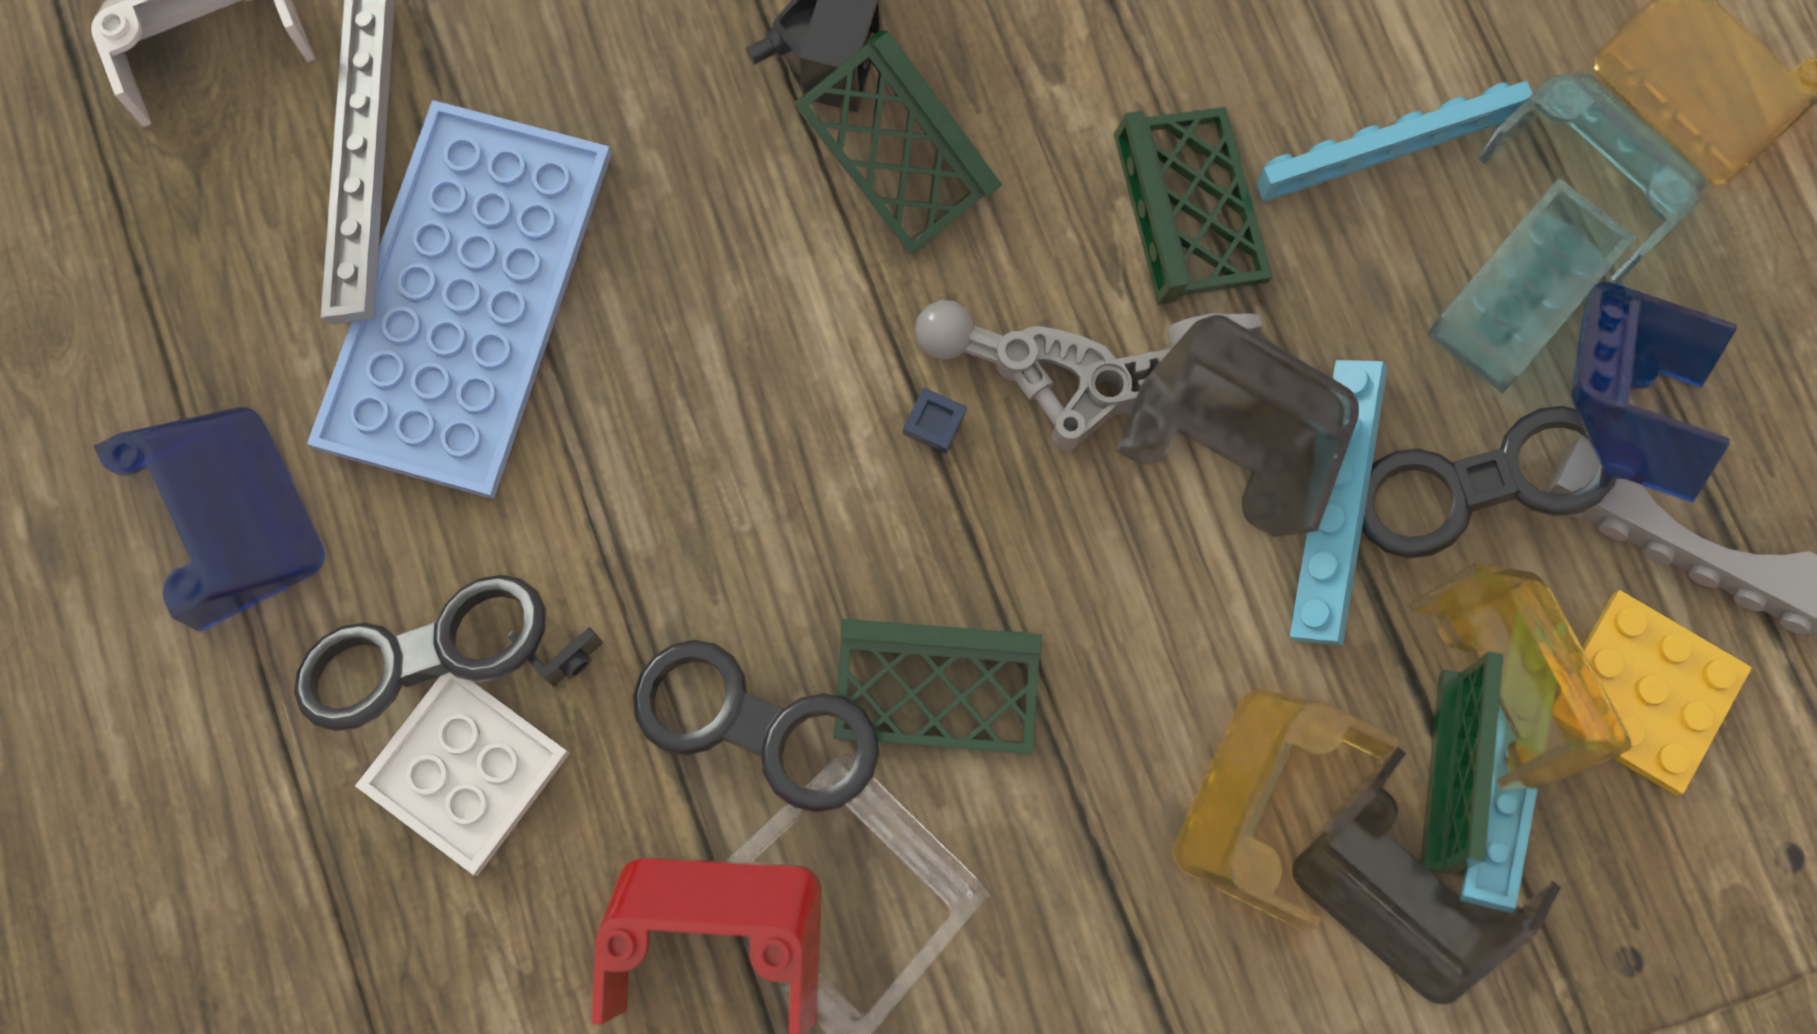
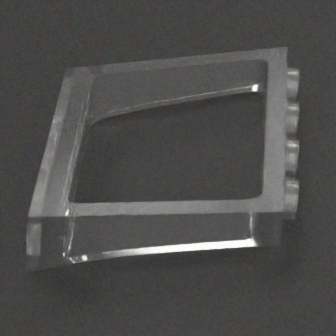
M849 753L835 758L804 788L819 790L832 787L846 777L854 766L855 759ZM872 777L858 797L845 805L948 905L950 916L869 1013L863 1014L858 1012L819 973L817 1009L821 1014L817 1019L821 1027L828 1034H873L955 935L992 894L874 777ZM786 804L727 861L751 863L807 810L793 808ZM745 936L748 939L745 943V948L750 954V936ZM781 982L785 991L790 995V982Z

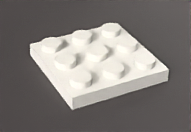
M449 672L437 679L355 787L472 875L478 876L570 753L477 684L457 678Z

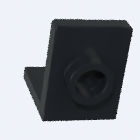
M589 627L545 666L535 654L528 661L554 687L565 676L571 679L580 674L592 660L589 655L601 646L603 641ZM513 631L507 635L512 643L518 637Z

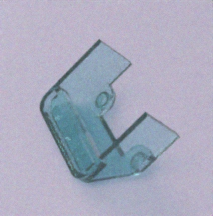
M1573 70L1548 79L1497 128L1478 159L1486 164L1541 112L1554 122L1568 123L1645 192L1646 202L1651 211L1664 223L1611 276V279L1618 284L1697 207L1707 194L1708 184L1704 174L1598 79L1588 72Z

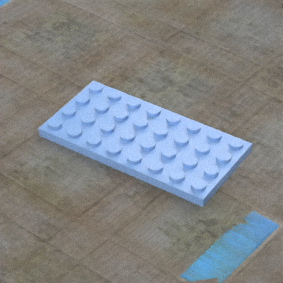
M432 100L379 245L374 319L351 322L307 445L312 450L494 500L612 155L610 147Z

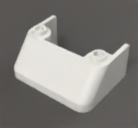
M106 0L92 22V36L115 96L142 127L152 123L125 51L134 47L142 39L241 0ZM274 0L286 31L306 62L314 60L315 56L292 0Z

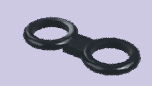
M1566 406L1539 408L1519 418L1503 436L1499 449L1451 462L1439 453L1419 448L1394 451L1372 464L1362 531L1370 542L1385 553L1409 559L1433 556L1451 547L1467 529L1473 511L1514 499L1531 511L1551 516L1579 514L1599 504L1615 486L1621 466L1618 443L1607 426L1588 412ZM1565 428L1584 435L1590 440L1598 453L1599 467L1597 474L1585 487L1573 493L1553 494L1539 490L1526 480L1519 468L1518 457L1521 447L1531 436L1545 429ZM1419 470L1431 473L1443 481L1452 494L1453 506L1448 519L1439 529L1423 536L1408 537L1396 534L1385 527L1374 511V500L1382 484L1388 478L1402 471Z
M496 575L479 578L459 589L444 605L436 622L397 636L383 626L365 622L342 626L323 636L306 653L296 673L294 695L300 712L317 727L342 731L359 728L378 718L396 700L402 685L409 687L449 672L457 678L477 683L500 679L521 668L536 652L546 631V608L539 592L523 579L507 575ZM497 597L515 599L522 605L524 610L523 627L517 639L505 651L494 657L479 660L463 657L459 653L456 646L457 629L463 617L474 606L487 599ZM365 644L379 648L384 658L383 674L376 688L365 699L352 706L337 709L323 706L317 691L319 677L326 664L336 654L352 646Z
M690 640L670 645L653 656L642 670L633 694L635 720L645 738L661 750L690 755L709 751L725 740L730 744L762 758L764 777L774 794L793 808L812 812L841 808L858 797L874 776L880 752L876 728L865 710L846 697L825 693L801 697L785 708L747 694L745 674L732 654L715 643ZM695 661L708 663L717 668L725 681L726 696L722 710L713 722L699 731L689 733L674 732L665 728L656 715L655 696L659 684L668 672L681 664ZM827 715L842 719L851 726L856 735L858 751L854 766L843 780L832 787L819 790L799 787L790 780L784 770L783 751L787 738L796 726L809 718Z

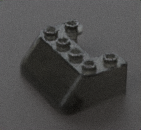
M1212 315L1196 321L1145 378L1116 452L1142 465L1154 464L1166 457L1176 432H1179L1251 472L1242 496V511L1246 520L1252 526L1272 537L1314 532L1319 529L1359 417V404L1355 394L1345 385L1228 317Z

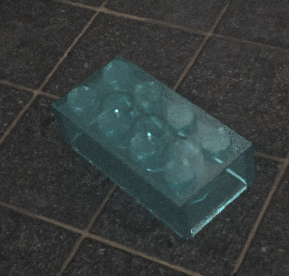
M1558 178L1445 309L1427 335L1503 394L1635 240L1636 236Z

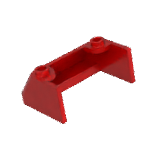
M644 857L629 862L619 873L595 940L591 1024L602 1025L627 1011L629 970L639 966L646 958L649 950L651 930L750 936V961L754 970L766 980L790 982L788 1034H804L817 1024L822 888L818 877L812 870L800 865Z

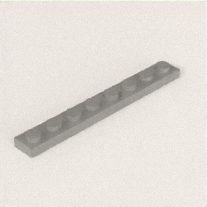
M344 0L321 318L330 325L374 319L395 0Z

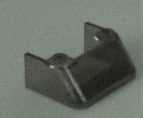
M1397 747L1354 789L1305 846L1292 865V875L1297 885L1422 997L1436 1004H1450L1460 998L1538 933L1561 887L1554 881L1550 882L1522 907L1516 905V909L1511 914L1459 900L1460 897L1430 871L1420 870V862L1386 833L1398 818L1397 803L1392 795L1383 788L1406 754L1401 748Z

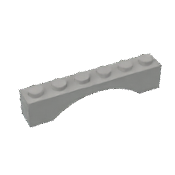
M1581 435L1567 447L1545 492L1553 494L1573 493L1585 487L1597 474L1599 467L1598 453L1590 440L1584 435ZM1619 454L1621 466L1615 486L1603 500L1579 514L1567 515L1574 518L1583 517L1599 525V531L1609 538L1632 542L1643 548V553L1656 562L1662 564L1672 563L1688 571V576L1700 585L1710 588L1718 587L1734 595V601L1742 607L1753 611H1765L1780 619L1779 623L1782 627L1800 635H1813L1817 633L1816 554L1806 551L1788 555H1757L1728 549L1701 538L1677 523L1655 503L1638 480L1627 457Z

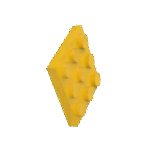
M1617 590L1610 597L1553 700L1550 721L1673 795H1682L1752 667L1623 591Z

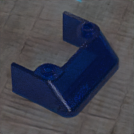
M1601 282L1594 285L1584 304L1571 397L1595 456L1607 474L1614 478L1626 479L1692 503L1695 501L1730 445V438L1629 404L1630 389H1642L1652 386L1659 373L1703 387L1736 332L1737 324L1616 283Z

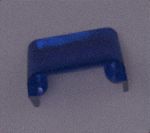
M247 407L231 408L122 432L94 445L103 466L114 474L128 476L149 468L192 561L183 567L174 569L164 583L163 599L173 619L198 632L203 631L312 576L321 568L325 559L324 545L263 418L254 410Z

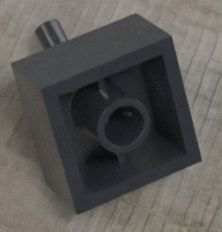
M792 0L774 19L773 29L765 32L766 38L745 48L747 55L753 65L773 55L777 58L784 55L804 95L865 46L866 41L873 35L883 30L881 0ZM868 58L853 69L851 90L864 92L872 67V63ZM845 77L831 88L843 89ZM824 93L814 102L841 108L842 95ZM850 96L848 110L858 113L862 97Z

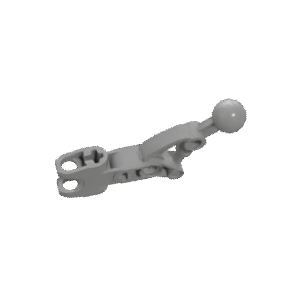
M939 300L927 305L915 322L914 332L916 341L921 349L932 358L950 360L965 352L995 363L999 374L1006 379L1016 381L1029 401L1036 399L1054 424L1052 440L1055 446L1064 451L1075 449L1115 415L1186 400L1192 421L1203 422L1231 416L1248 406L1275 396L1280 389L1277 375L1243 374L1233 368L1227 357L1228 348L1237 343L1248 341L1251 337L1259 334V329L1263 327L1259 314L1211 313L1188 318L1171 325L1167 329L1172 348L1116 359L1105 345L1058 329L1032 326L1023 331L1009 332L1004 336L974 326L973 318L967 309L956 301ZM1039 362L1056 364L1070 370L1077 376L1079 380L1078 391L1065 408L1052 392L1051 388L1054 383ZM1147 373H1152L1154 380H1163L1161 385H1156L1155 381L1151 378L1145 379ZM1100 382L1112 383L1117 387L1119 395L1114 397L1103 396L1098 392L1095 385ZM1136 385L1134 392H1132V386Z

